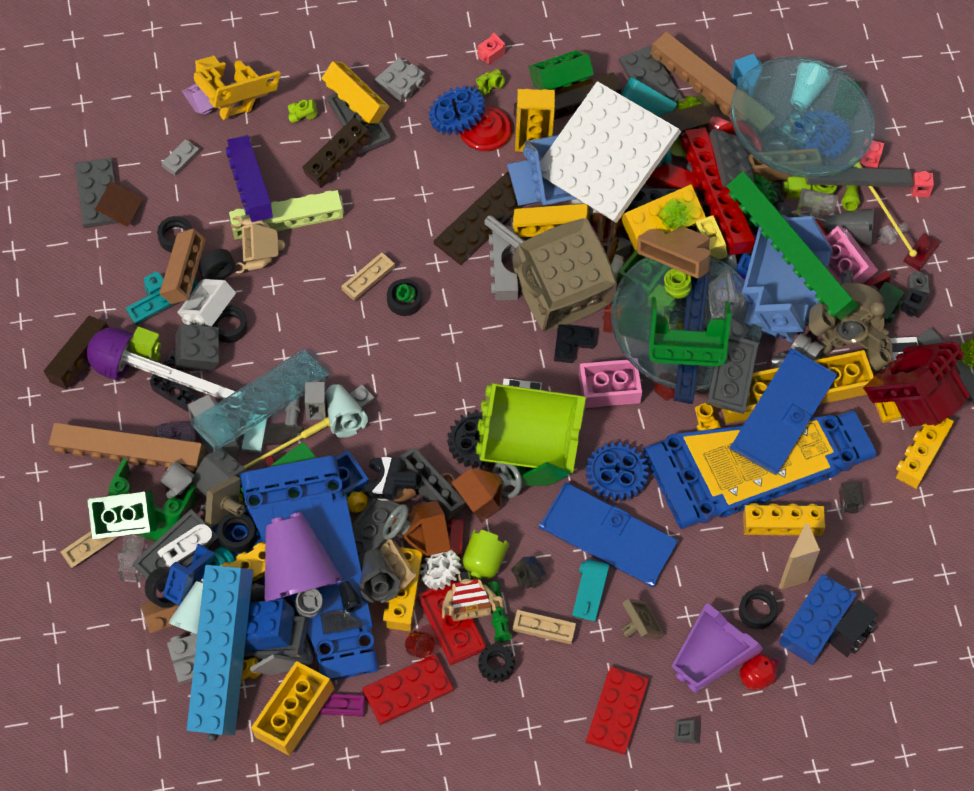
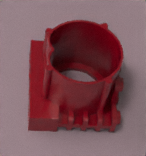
M957 342L905 347L902 350L903 353L898 354L896 360H892L889 363V367H885L882 370L883 374H876L863 387L872 403L894 402L909 427L923 424L936 426L939 422L958 411L966 399L971 396L959 376L961 373L957 367V360H961L964 357V353Z

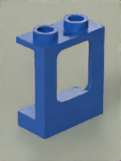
M198 543L192 564L186 568L174 562L170 567L163 596L179 606L192 588L193 580L196 579L200 582L201 579H204L205 565H212L215 553Z

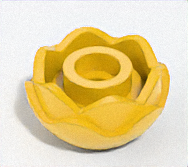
M354 491L347 497L350 512L359 513L367 506L368 499L362 491Z

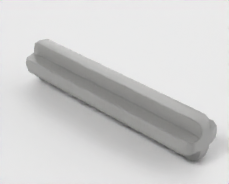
M492 215L485 219L486 226L515 248L524 242L523 239Z

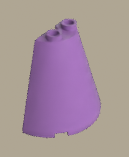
M302 512L291 514V518L286 520L283 517L272 519V524L266 526V602L343 581L342 576Z
M707 603L671 667L677 672L675 676L683 684L687 681L689 683L687 686L696 694L701 689L760 654L763 648L747 633L743 634L730 624L719 611Z

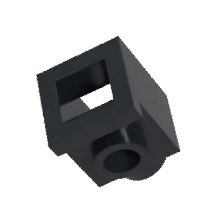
M910 288L901 311L910 317L915 316L919 318L928 295ZM911 296L921 300V303L910 299Z

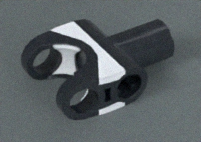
M373 458L370 460L369 468L381 474L375 482L364 485L362 493L369 498L394 501L399 488H421L423 482L422 474L416 471H404L405 462L398 458Z

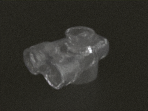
M905 222L898 225L903 234L909 231ZM891 224L878 230L880 235L878 239L882 245L887 243L889 246L898 240L897 236H900Z

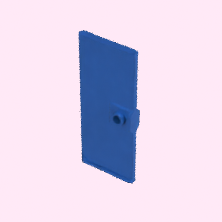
M791 348L729 449L770 473L777 475L837 374Z
M565 482L545 518L539 524V528L610 564L652 588L656 585L659 575L678 543V540Z

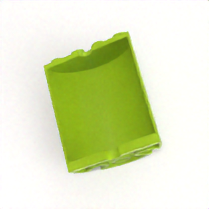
M496 383L487 385L485 391L486 401L482 400L480 409L483 417L479 419L477 427L480 443L477 442L476 454H479L480 460L536 468L545 462H549L573 473L586 396Z

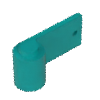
M632 76L621 93L623 97L629 98L630 101L658 116L673 112L677 105L676 102Z
M591 559L581 562L579 573L582 574L572 616L596 621L610 564Z

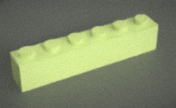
M338 190L326 191L316 195L310 194L301 198H290L286 201L271 202L273 218L264 219L263 221L271 229L282 231L343 218V209ZM235 209L229 212L231 226L232 224H240L238 220H232L235 216H240L242 220L250 218L249 215H245L244 209ZM241 225L239 229L232 228L235 240L242 239V226L245 225Z

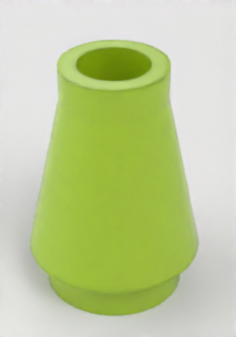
M847 186L843 196L842 205L848 211H854L860 205L857 186Z

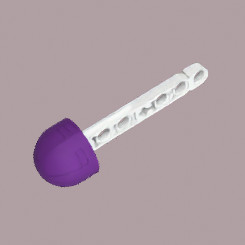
M105 328L96 333L88 344L87 357L91 367L100 375L120 381L130 365L235 405H241L244 398L242 394L130 353V340L133 333L119 328Z

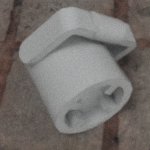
M174 461L160 479L161 483L170 488L165 494L168 499H172L177 494L180 495L194 477L192 472L177 461Z

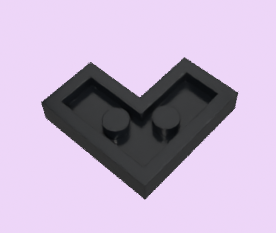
M558 325L554 361L573 363L574 347L593 349L595 329Z

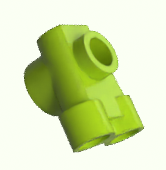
M498 69L486 72L485 75L483 74L476 79V83L479 86L478 92H481L483 97L490 93L493 87L497 89L502 88L505 82L504 76L501 75Z
M313 99L308 101L301 100L299 103L294 102L288 105L290 112L289 120L292 124L300 121L303 117L311 120L318 113L316 102Z

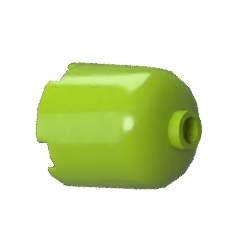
M473 530L463 557V567L470 573V577L473 579L492 578L497 574L510 544L507 541L502 543L497 540L499 536L491 532L480 530L477 533L476 530Z

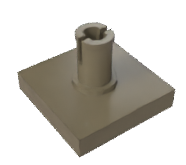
M233 476L207 490L206 525L212 527L231 513L237 517L244 513V505L239 504L240 478Z
M627 599L622 603L632 620L621 627L627 638H630L637 631L644 638L661 639L665 636L646 601Z

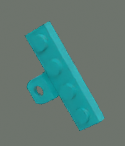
M158 272L144 277V287L148 296L126 307V312L135 326L177 304L169 303L159 294L164 279ZM194 279L193 286H192V289H191V293L194 291V289H195L196 286L198 285V282L196 281V279Z

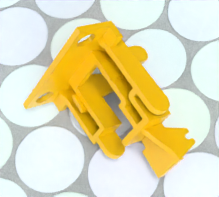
M210 56L195 61L196 73H194V81L209 97V102L213 107L220 109V116L225 120L232 115L251 112L256 98L266 96L269 92L277 90L281 73L276 71L258 76L250 66H245L242 61L238 60L234 64L236 70L234 80L237 83L225 86L221 81V77L224 75L226 64L225 62L220 63L215 56ZM274 77L273 81L267 82L270 78ZM243 100L241 106L232 108L236 102Z

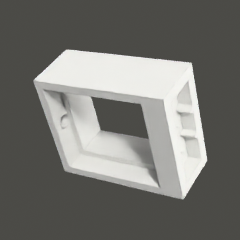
M202 279L177 313L185 324L212 327L236 292L225 280Z

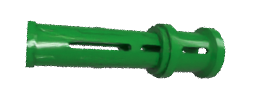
M499 582L488 583L487 586L497 596L501 597ZM497 606L496 611L492 610L493 618L491 621V625L495 630L494 640L498 643L507 642L512 639V634L509 633L508 628L509 618L505 616L504 608Z

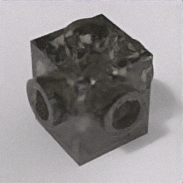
M535 556L523 557L511 568L518 584L523 588H537L547 576L543 570V565Z

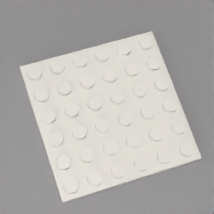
M597 81L540 161L542 178L617 223L681 131L679 128Z

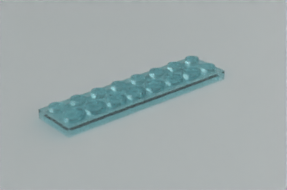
M302 349L193 418L190 424L217 451L305 394V382H323L328 379L329 373L305 349Z

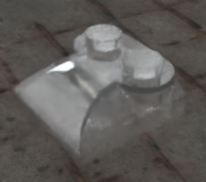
M726 269L708 285L711 320L715 318L723 319L725 301L730 303L731 316L743 307L744 297L741 292H737L730 270Z

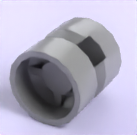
M804 333L799 334L791 348L811 360H818L825 348L816 341L811 342V338Z
M311 589L298 593L296 596V608L301 616L311 619L320 614L323 605L320 592L316 589Z

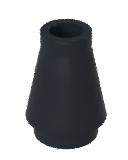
M349 581L340 583L338 588L343 609H346L348 613L362 607V600Z

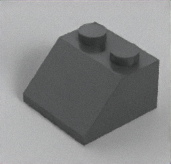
M220 447L204 457L194 473L191 483L207 496L208 489L233 476L240 478V474L246 472V470Z

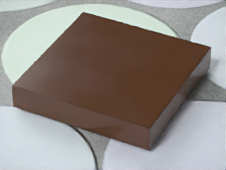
M110 181L95 210L128 227L143 198Z

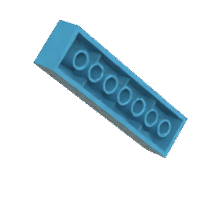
M205 565L187 731L235 735L253 570Z

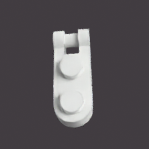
M199 524L161 548L157 553L161 558H164L166 561L165 565L170 568L174 562L179 563L195 553L198 543L202 546L207 545L212 539V531L207 525ZM172 550L177 552V555L174 557L170 554Z

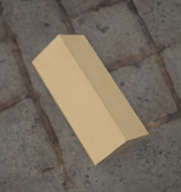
M806 523L789 556L778 587L780 589L806 583L812 573L820 549L810 526Z

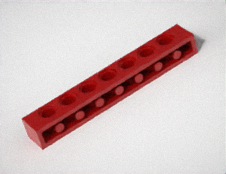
M706 128L685 130L680 141L681 147L686 153L688 163L691 164L693 175L697 178L699 189L704 194L705 203L711 210V216H714L729 254L751 252L755 243L754 236L739 207L738 200L735 202L728 194L731 191L722 186L712 143Z

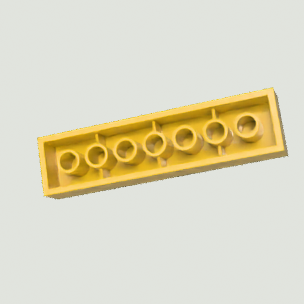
M865 350L813 360L837 374L820 404L867 395L863 387L874 376ZM779 368L752 374L744 414L722 409L726 424L748 419Z

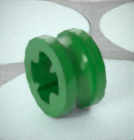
M402 284L397 289V298L401 301L411 302L415 296V289L412 286Z

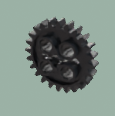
M475 410L474 415H471L470 412H467L468 417L465 418L461 415L462 421H454L456 427L450 426L451 432L448 433L449 439L447 440L449 452L452 453L453 459L457 458L458 464L464 461L465 467L471 464L472 469L476 465H479V468L482 469L483 464H486L489 468L490 462L481 461L479 454H476L477 442L480 443L477 427L479 419L483 417L482 413L478 414V411Z

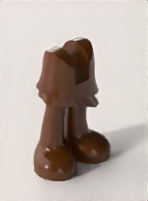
M596 213L591 216V223L596 227V235L611 265L618 247L617 243L619 242L616 238L617 231L622 230L624 225L621 218L617 223L609 219L607 239H604L608 218L600 213Z

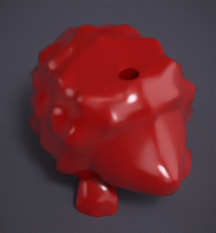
M758 654L745 662L740 668L739 674L742 684L749 690L754 691L757 689L762 690L764 687L774 684L779 660L769 658L767 655Z

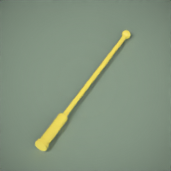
M858 159L852 161L851 165L853 168H863ZM868 186L907 246L910 256L915 257L917 255L916 250L912 249L873 186Z
M329 417L324 418L321 422L302 431L301 435L243 467L247 469L302 438L306 439L327 426L329 427Z

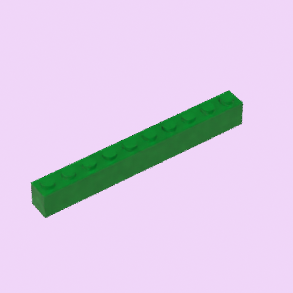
M744 171L727 185L731 191L728 193L735 202L738 200L741 203L739 207L745 214L749 212L752 216L749 219L756 227L760 225L762 235L767 240L770 238L773 241L771 245L777 252L781 250L784 254L782 258L788 265L792 263L795 267L793 272L799 278L803 277L806 280L804 285L810 291L814 290L817 293L815 298L821 304L825 303L828 306L826 311L832 318L836 316L842 320L859 306Z

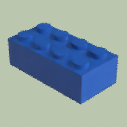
M821 574L782 634L779 645L814 665L829 642L834 628L847 614L857 594L826 575Z
M284 599L250 603L244 652L290 646L295 609Z

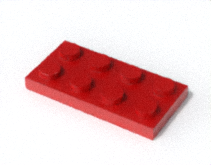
M435 654L363 687L362 692L379 725H383L453 692V687Z
M610 666L586 743L625 755L649 678Z

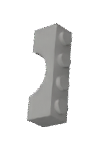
M506 226L512 232H514L513 226ZM492 230V234H489V245H493V250H490V261L494 262V266H490V275L494 277V282H491V294L495 293V301L518 300L517 274L508 271L502 264L507 255L515 252V247Z

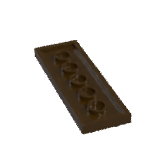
M507 171L434 240V245L458 264L462 265L489 240V234H492V229L485 225V219L489 215H492L505 225L514 216V209H521L525 206H518L509 172Z

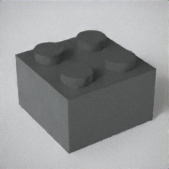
M181 324L176 331L175 368L213 371L219 363L218 328Z

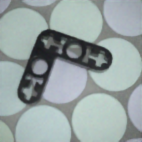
M176 348L162 365L175 366ZM176 368V370L182 371L183 368ZM154 374L150 379L151 388L154 392L185 411L189 412L186 400L191 401L193 399V402L198 400L195 393L176 382ZM156 381H157V382L162 381L163 385L158 384V385L156 386V383H155V382H156ZM172 389H178L180 391V393L177 396H171L169 394V392Z

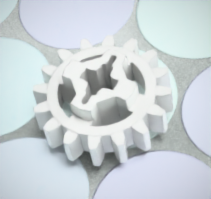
M452 550L431 555L430 558L426 557V564L421 565L424 568L420 572L423 576L421 580L430 589L433 588L436 591L438 588L444 590L446 584L451 586L450 581L457 580L455 575L460 574L458 568L462 566L459 562L460 558Z

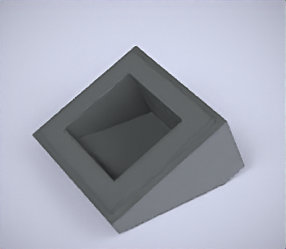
M696 720L676 721L675 741L693 744L700 743L701 725Z

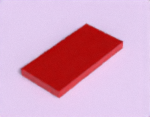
M454 580L450 581L451 586L446 584L444 590L438 588L436 591L432 588L417 595L419 603L450 666L481 653L483 649H486V644L473 618L453 621L450 615L442 618V603L447 592L452 590V584L455 583Z

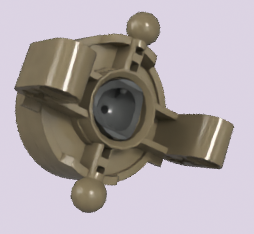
M844 270L841 273L840 284L859 306L844 319L840 320L836 316L834 318L831 317L826 311L828 306L825 303L821 304L818 302L810 308L809 328L814 335H822L823 340L819 344L825 347L824 354L830 353L833 346L840 348L844 344L861 345L867 349L866 356L871 370L877 372L892 361V342L887 336L889 331L884 328L885 302L877 287L853 283V272L847 270L845 276Z

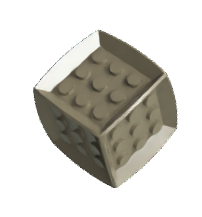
M586 218L571 221L544 231L519 244L514 252L513 267L515 274H517L518 283L533 316L543 331L558 328V325H567L595 313L609 305L616 295L617 282L612 267L598 236Z

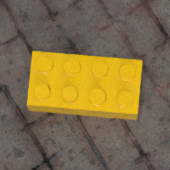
M518 89L515 152H523V147H526L525 141L552 136L555 90Z
M688 185L628 211L620 218L634 250H637L638 236L650 229H659L668 234L679 226L688 228L695 225L696 221L704 219L706 216L692 185Z
M296 661L252 725L251 730L255 737L290 756L333 692L334 686L330 678Z

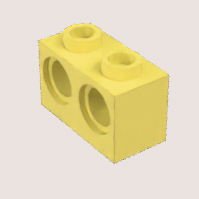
M714 216L696 221L697 232L710 237V263L728 257L726 243Z

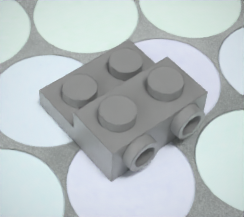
M398 58L375 79V84L402 103L405 99H409L417 88H421L424 85L425 73L415 65H408Z
M192 632L190 636L184 638L182 636H175L170 639L171 642L167 643L179 685L191 682L193 678L197 634Z

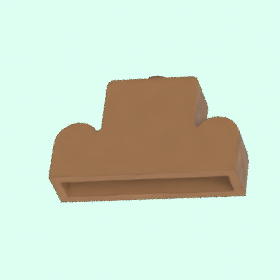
M683 226L677 227L668 234L659 229H650L638 236L637 253L697 279L710 271L711 252L709 251L710 237Z

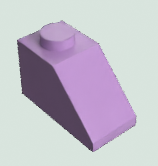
M196 84L182 90L195 112L207 114L212 111L213 105L209 102V97Z

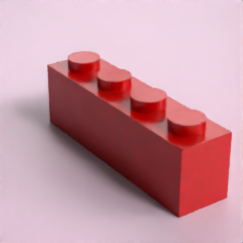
M662 163V166L655 168L645 184L657 189H682L688 185H692L693 189H699L697 178L692 172L673 164L665 166Z

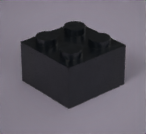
M858 600L836 625L828 643L846 657L851 653L856 654L862 646L861 643L864 639L867 640L874 632L873 629L877 625L876 618L878 614Z

